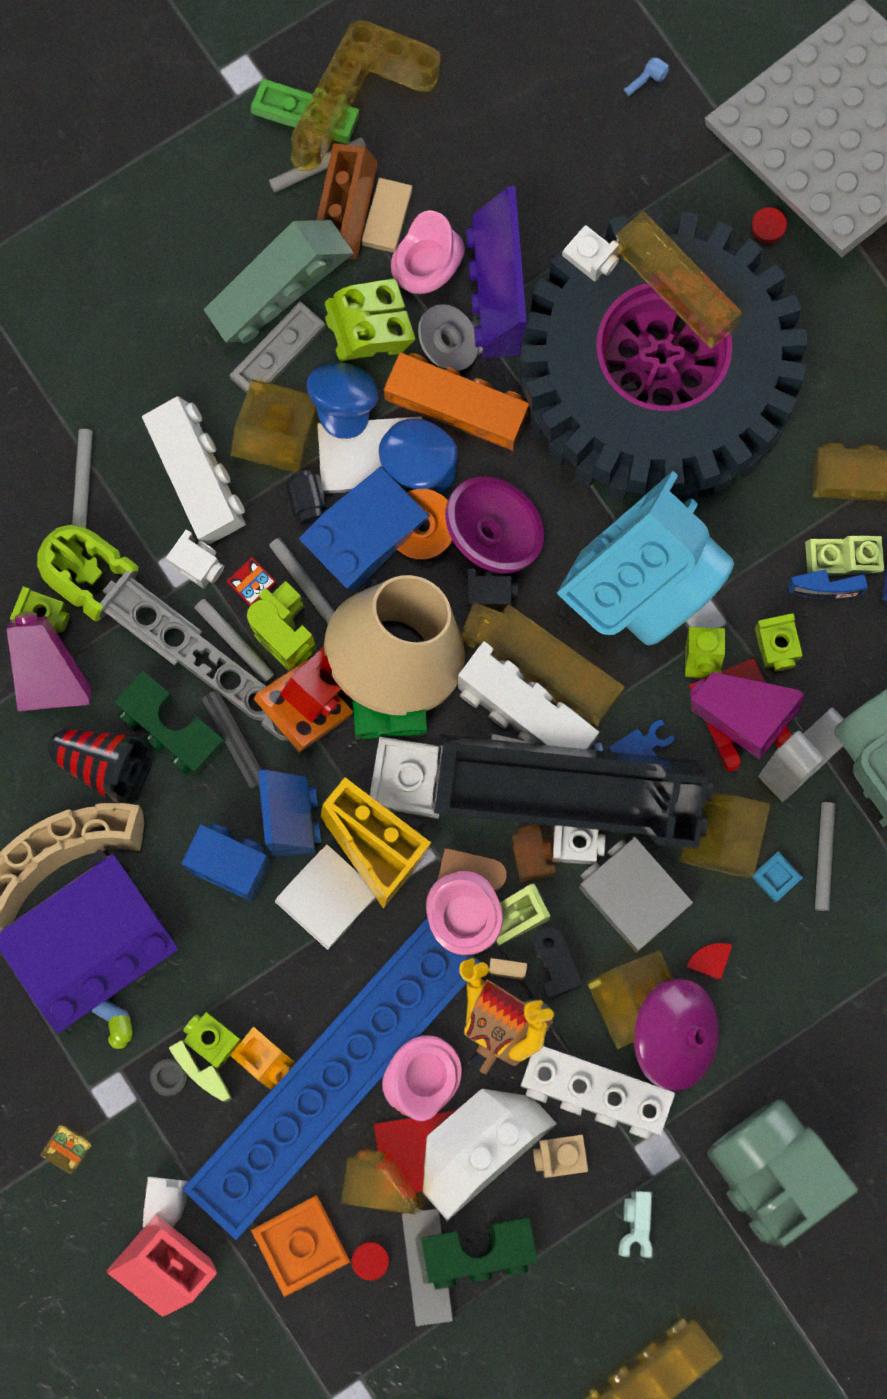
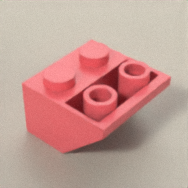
M157 1214L107 1269V1273L162 1317L193 1302L217 1274L211 1258Z

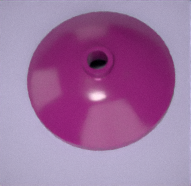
M475 477L461 483L450 495L445 509L448 532L457 548L476 565L493 572L513 573L528 567L540 554L544 543L542 519L531 500L512 484L493 477Z
M684 979L665 981L648 994L639 1010L634 1031L637 1060L646 1077L661 1088L683 1090L695 1085L707 1073L716 1056L720 1035L719 1020L710 996L700 985Z

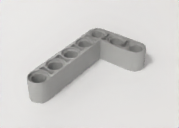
M833 707L803 734L800 731L796 732L775 752L758 775L762 782L782 803L843 747L835 736L834 729L844 718Z

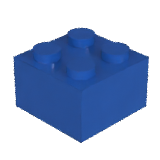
M212 823L210 828L200 824L181 863L183 867L197 877L254 902L272 865L264 847L246 838L243 843L234 840L235 837L231 835V831Z

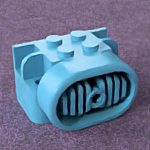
M674 471L581 550L557 591V594L602 634L615 635L627 627L645 645L657 644L705 606L724 585L733 570L734 561L732 557L709 537L705 524L693 514L698 504L692 498L683 504L670 492L678 477Z

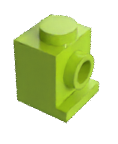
M23 586L10 620L15 619V616L18 614L36 613L38 608L44 607L47 610L45 616H47L57 634L58 632L63 633L69 621L68 608L65 603L31 591Z
M793 613L758 621L755 632L764 668L774 667L775 671L788 670L796 667L795 662H798L803 656ZM775 638H785L787 646L784 648L778 647L775 644Z
M689 627L685 644V677L708 678L712 672L721 673L725 656V628Z
M207 1012L202 1018L196 1014L183 1030L187 1034L183 1042L217 1069L222 1068L231 1056L230 1054L242 1041ZM207 1031H212L215 1034V1041L210 1045H205L202 1041V1036Z

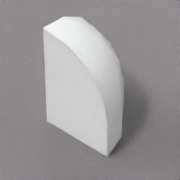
M148 1177L143 1228L156 1214L170 1226L174 1227L182 1217L186 1205L187 1194L182 1189L189 1181Z

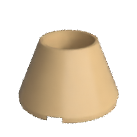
M411 575L397 576L349 597L334 612L325 632L324 653L327 655L332 669L331 675L336 683L353 700L380 713L406 715L407 712L422 709L428 711L438 706L454 691L458 684V675L464 668V644L448 599L435 584L421 577ZM397 621L414 628L423 637L425 642L401 640L390 634L381 622Z

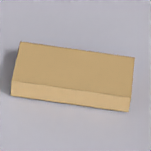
M379 178L362 238L363 246L392 253L395 252L413 191L411 185Z

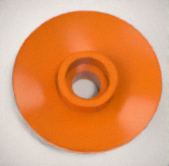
M429 489L411 490L407 493L430 515L428 518L430 527L425 532H421L418 528L397 550L410 558L430 559L443 553L453 541L448 532L445 519V509L448 500L441 494Z

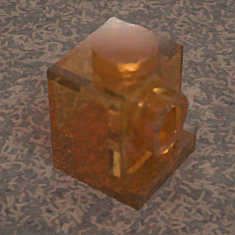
M539 825L519 828L518 835H512L511 840L519 882L555 876V865L547 866L546 862L553 860L549 838L542 839Z

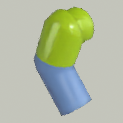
M105 1000L95 1007L92 1012L108 1021L110 1036L108 1037L109 1044L115 1049H123L131 1041L133 1035L130 1015L124 1009Z

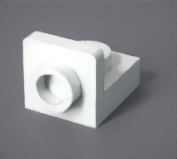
M585 225L563 250L562 256L593 281H596L602 273L606 276L609 275L618 264L620 259L617 256L620 244L614 240L609 244Z

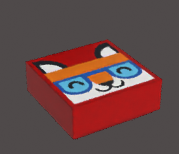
M253 557L227 580V584L249 606L260 600L258 595L265 588L271 591L277 585V582Z

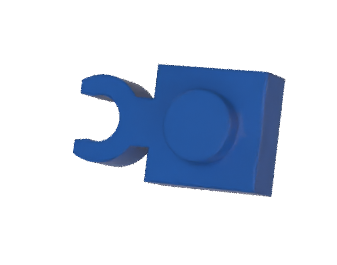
M658 720L650 726L648 734L644 737L637 728L610 746L608 752L657 756L653 750L655 748L665 749L669 747L675 738L673 735L665 740H660L656 737V730L664 725L663 720Z

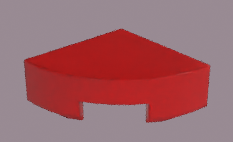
M715 943L701 948L691 957L686 969L721 980L732 945Z

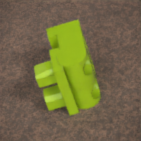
M396 279L351 285L337 291L334 294V298H328L325 302L328 312L325 319L328 328L335 334L338 343L335 350L340 361L370 357L378 352H388L389 355L399 354L416 340L407 312L401 311L405 306ZM388 292L392 297L391 304H388L386 299ZM398 324H400L402 328L401 336L398 335L396 326Z
M285 581L273 594L265 588L258 595L260 600L254 602L249 607L247 618L256 639L288 671H291L309 659L317 651V647L312 634L303 625L296 632L294 631L296 625L293 618L304 608V604L300 601L301 596Z

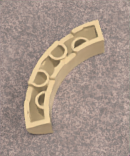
M125 803L95 804V807H87L75 811L71 809L65 810L31 826L11 841L0 852V930L15 920L21 906L30 893L59 867L79 857L95 853L98 849L140 852L144 830V816L141 807Z

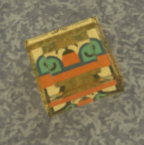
M60 1124L40 1156L66 1173L73 1175L92 1143L63 1124Z

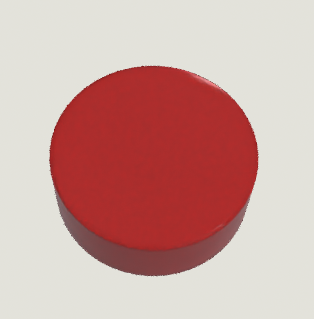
M767 207L759 210L754 215L751 224V232L754 238L763 244L778 242L785 233L787 227L786 218L781 211L775 208Z
M374 1242L364 1243L355 1250L352 1257V1266L355 1273L362 1279L376 1280L387 1271L389 1256L385 1248L380 1244Z

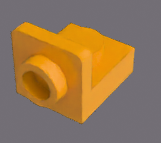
M255 1027L250 1030L230 1054L270 1090L295 1065V1062Z

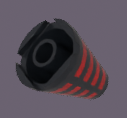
M62 729L58 734L55 733L51 737L48 744V753L53 763L113 803L130 804L126 801L128 797L132 799L137 798L146 782L152 761L146 758V750L152 752L150 741L147 738L135 735Z

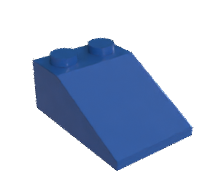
M380 466L324 512L299 540L347 589L357 591L430 515Z
M259 770L265 844L272 856L282 857L316 853L315 843H322L320 822H313L312 808L318 807L316 786L309 787V781L304 776Z

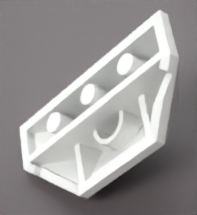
M481 1089L427 1136L423 1194L448 1221L556 1126L557 1123L535 1099L520 1094Z

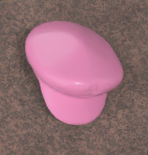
M432 210L420 213L413 221L408 234L397 246L392 256L391 273L393 279H396L397 285L400 288L411 293L424 294L437 290L450 280L459 267L465 254L464 242L451 229V225L444 215Z
M457 871L456 873L441 877L428 893L426 912L433 936L442 947L458 955H472L491 947L496 941L502 929L503 913L493 887L484 877L470 871Z
M420 1036L411 1039L396 1052L384 1073L382 1087L386 1100L397 1111L414 1120L426 1121L433 1118L450 1101L459 1087L462 1077V1065L459 1055L451 1045L438 1037Z

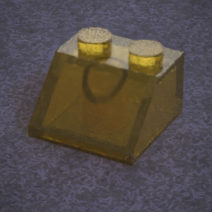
M252 379L235 424L231 456L295 473L299 472L317 411L308 393Z
M712 793L711 801L706 802L702 809V815L707 816L708 819L706 836L704 838L700 837L699 848L683 847L680 862L750 879L755 874L770 804L735 795Z
M660 950L618 966L587 982L617 1049L634 1042L637 1016L648 994L659 984L673 979Z
M364 1149V1151H359L358 1155L348 1158L341 1203L414 1215L424 1210L425 1202L396 1162L385 1159L386 1152Z

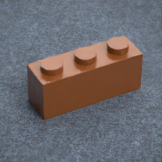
M333 144L317 220H332L354 253L348 259L357 260L378 162L366 146Z

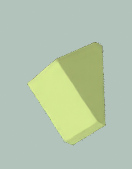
M534 883L500 902L503 924L496 941L498 945H501L549 921L550 914Z

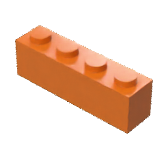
M399 353L384 388V398L386 401L512 451L514 450L529 414V404L525 402L523 396L512 391L502 393L494 390L490 383L482 379L474 378L472 381L461 377V373L452 367L447 366L448 369H442L428 364L429 361L421 355L410 353L408 356Z

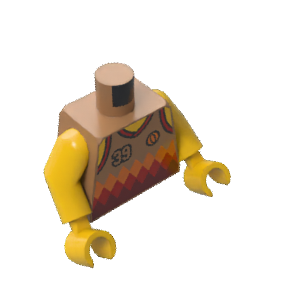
M473 958L463 961L460 964L459 970L461 977L467 981L468 1000L464 1035L479 1044L468 1064L487 1075L497 1057L515 1066L520 1061L541 1051L546 1031L553 1023V1011L550 1008L541 1010L542 1000L526 1004L488 979L484 982L481 978L485 977L489 971L486 963L481 962L475 965Z

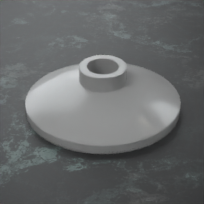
M445 304L435 305L422 315L419 322L418 335L422 349L427 357L442 369H448L447 366L457 371H461L469 367L476 359L478 347H475L474 326L469 318L459 309Z

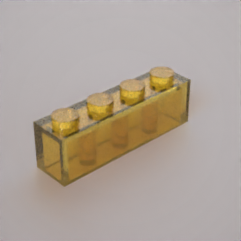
M644 210L617 233L616 242L620 244L618 253L711 349L738 327L742 312Z
M839 443L824 444L823 447H818L814 455L813 497L887 501V450H880L875 445H862L858 449H848Z
M509 604L483 638V641L494 648L490 654L499 662L501 660H509L519 668L518 671L524 676L522 679L524 682L534 681L553 697L552 702L555 704L559 702L565 703L589 724L593 723L598 727L623 693L625 686Z
M681 1319L666 1331V1334L669 1336L668 1339L659 1346L654 1342L649 1344L637 1355L640 1360L629 1370L626 1366L621 1367L607 1379L611 1384L600 1394L595 1389L583 1399H673L720 1361L723 1356L695 1320L691 1319L686 1323L684 1319Z

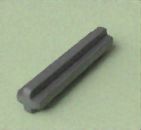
M218 691L210 692L202 698L207 711L249 787L255 788L260 786L258 771L262 769L221 694Z

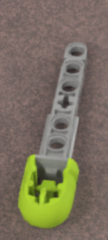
M67 525L58 527L44 539L38 551L37 566L42 578L52 589L74 606H83V612L96 622L108 614L174 666L179 662L249 717L262 721L261 726L275 737L289 741L264 710L259 712L249 707L248 700L250 696L258 693L266 686L200 636L202 632L200 629L135 580L139 569L138 565L127 557L120 558V552L96 533L82 526ZM82 547H84L87 550V554L90 560H87L84 556L81 555L83 552ZM100 558L110 566L112 572L121 574L122 577L117 583L112 580L103 590L106 596L98 603L93 599L92 593L88 590H81L72 582L69 569L77 575L75 581L78 584L87 582L93 586L102 575V571L97 567L96 559ZM141 608H152L157 614L155 622L150 625L140 624L136 620V614ZM173 628L181 630L185 636L183 643L177 647H171L164 641L165 633ZM205 651L209 652V661L216 667L219 661L224 663L217 670L214 679L208 676L212 673V669L206 664H201L199 667L195 666L196 657L194 654L196 652L201 655ZM233 671L240 676L241 683L236 689L227 690L221 685L220 678L225 672Z

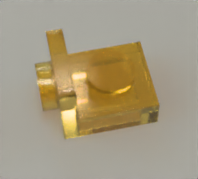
M474 602L461 633L463 644L475 648L476 643L482 644L485 641L494 648L505 623L506 615Z

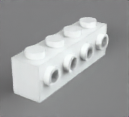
M177 396L143 415V421L198 540L212 544L245 526V521L241 515L245 513L244 507L237 495H232L227 485L230 482V477L221 463L218 464L213 455L216 452L215 444L207 433H203L199 424L202 421V417L195 404L192 402L188 403Z
M544 1046L541 1051L530 1057L520 1086L527 1089L525 1094L527 1097L546 1103L548 1097L562 1101L561 1109L581 1115L583 1109L596 1114L595 1121L614 1128L617 1121L631 1126L629 1133L648 1140L651 1139L652 1134L657 1136L662 1134L675 1095L674 1092Z

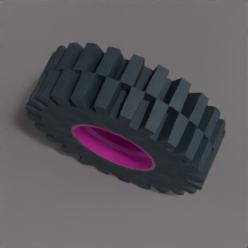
M662 210L645 211L641 227L630 229L626 215L609 220L607 233L603 239L609 244L613 240L620 244L617 256L620 260L609 275L606 276L602 273L596 281H593L564 258L562 250L551 262L549 279L545 281L540 278L534 288L530 312L526 311V329L522 335L520 352L521 395L531 409L532 429L537 438L546 436L550 441L549 455L559 466L568 460L576 467L575 480L587 488L591 486L595 479L607 484V497L613 500L623 502L626 491L643 494L644 496L672 471L678 477L670 492L673 495H678L679 500L683 504L691 498L696 501L701 490L710 489L713 496L728 490L735 476L741 474L745 479L757 468L765 452L770 454L774 449L797 401V395L806 372V364H802V358L807 347L806 329H797L796 327L801 312L800 303L796 294L784 298L782 290L786 276L777 264L766 271L759 266L763 249L751 239L740 250L730 245L733 228L720 221H717L711 235L696 231L698 214L682 211L677 227L663 226ZM676 318L687 322V325L679 335H677V331H672ZM633 319L635 320L641 333L638 338L624 325L625 323ZM659 329L665 334V337L656 340L648 331ZM691 344L697 352L691 354L680 345ZM629 347L636 352V355L631 358H624L620 355L619 350ZM658 353L663 354L664 359H667L665 364H660L659 359L656 358ZM715 357V367L695 365L698 360ZM607 364L618 365L619 368H624L625 370L609 373ZM656 376H658V377L666 376L668 379L657 380V379H655V378H656ZM693 377L699 382V386L688 388L682 383V379ZM634 380L639 386L637 391L628 392L622 388L621 384L625 381ZM642 394L648 396L646 403L639 401ZM663 395L670 400L671 404L659 406L653 402V398ZM678 395L689 401L681 404Z

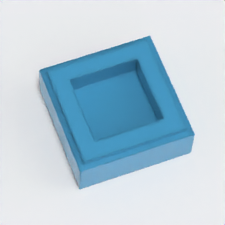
M779 851L751 876L775 903L803 878Z

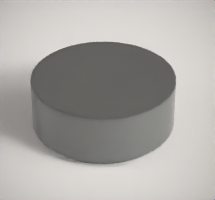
M172 1059L158 1062L152 1068L150 1074V1082L153 1089L164 1096L179 1094L183 1091L188 1081L187 1073L177 1061Z

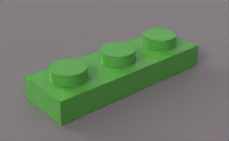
M262 79L251 105V114L348 144L359 118V109Z

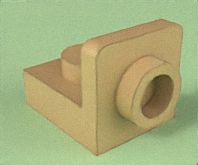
M583 1135L539 1141L540 1148L533 1149L536 1172L543 1171L544 1178L588 1172Z

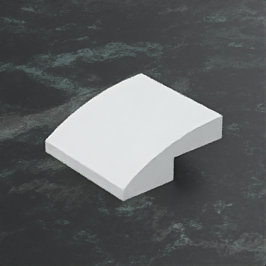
M326 845L276 898L275 903L328 950L351 927L354 920L376 897L361 875L332 848Z

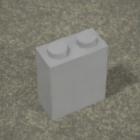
M634 837L629 843L623 838L608 851L611 858L602 866L597 862L590 866L581 875L584 882L580 884L579 889L634 952L637 953L689 908L693 902Z

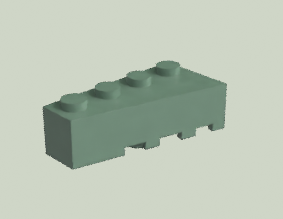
M332 220L293 221L204 308V311L226 343L240 341L247 343L259 334V330L277 317L284 309L354 253Z

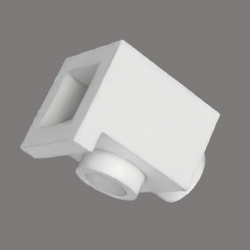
M188 530L184 531L166 557L170 567L203 589L209 581L211 583L216 582L224 569V565L219 563L215 557L217 552L202 541H199L196 545L192 533Z
M554 826L552 862L594 864L597 861V855L604 856L605 834H598L597 829ZM576 836L584 837L586 846L583 848L575 847L573 839Z

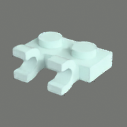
M631 1191V1199L625 1198L624 1221L630 1222L631 1231L621 1239L618 1255L629 1256L630 1245L633 1242H639L641 1256L652 1258V1247L649 1241L651 1192Z

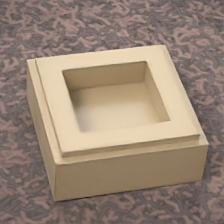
M491 958L489 974L490 976L523 980L526 975L527 963Z

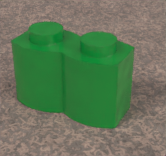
M353 700L355 739L414 736L427 733L425 709L407 712L406 715H389L371 710Z

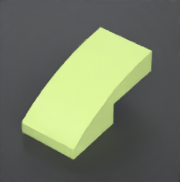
M182 1040L169 1047L183 1070L199 1086L224 1102L233 1099L216 1067L212 1065L201 1071L187 1044Z

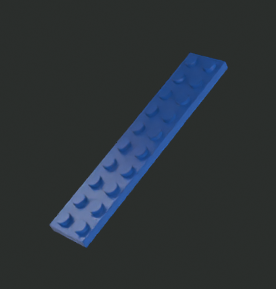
M427 918L182 1190L237 1240L383 1078L396 1052L411 1039L419 1037L467 984V981L461 977L460 964L471 958L475 960V965L481 962L473 955H458L442 947L433 936Z

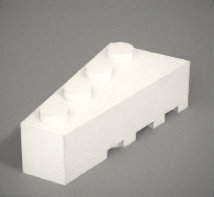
M483 641L458 675V689L462 691L460 697L475 708L479 704L491 712L488 717L500 727L506 729L509 725L520 734L517 736L519 740L528 741L530 744L590 749L598 738L599 731L565 704L559 702L556 706L551 703L553 697L546 689L532 681L528 684L522 680L524 676L518 671L519 668L509 660H506V662L503 660L497 661L490 655L494 648Z

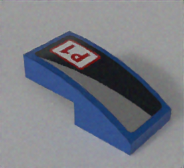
M826 569L792 577L787 585L791 593L817 599H845L863 596L868 588L864 574L830 582Z

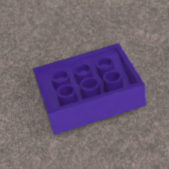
M508 186L474 213L472 227H466L467 248H474L475 260H469L470 281H477L478 292L471 293L472 313L479 314L480 326H474L475 347H482L483 358L520 356L522 336L526 329L516 187Z
M113 853L0 930V952L57 1034L178 950L171 934Z

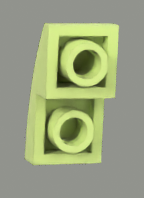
M847 536L844 539H809L805 542L807 573L826 569L828 576H844L884 571L882 536Z

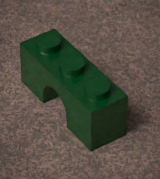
M142 671L114 702L121 710L117 716L131 729H134L137 725L147 733L144 738H147L152 747L158 752H161L163 748L174 756L170 762L185 775L192 771L199 777L226 746L225 741L197 716L184 729L170 730L164 727L162 715L164 710L173 701V698L169 692Z
M519 1218L488 1224V1247L483 1254L475 1258L469 1257L461 1249L458 1232L451 1231L415 1238L423 1283H433L434 1290L456 1286L455 1279L470 1276V1282H479L492 1279V1271L505 1269L506 1275L528 1272V1264L538 1263L530 1218Z

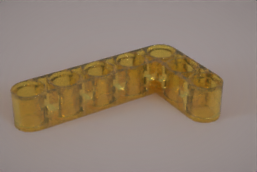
M368 21L352 23L347 29L292 133V164L302 171H312L320 165L369 71L419 91L433 89L437 85L441 58L438 51L431 46Z

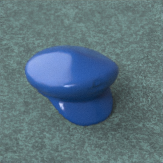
M332 362L315 368L309 374L306 382L307 393L317 409L319 420L323 428L330 435L336 438L349 439L357 437L365 430L370 411L376 406L379 398L376 383L366 371L352 364Z
M417 418L406 419L391 426L382 437L378 449L379 460L383 469L395 481L413 489H429L439 494L445 493L451 487L456 476L458 449L452 437L443 429L427 420Z

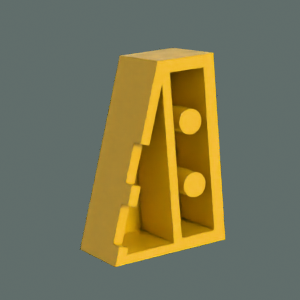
M347 778L341 781L323 803L321 819L384 909L425 858L431 842Z

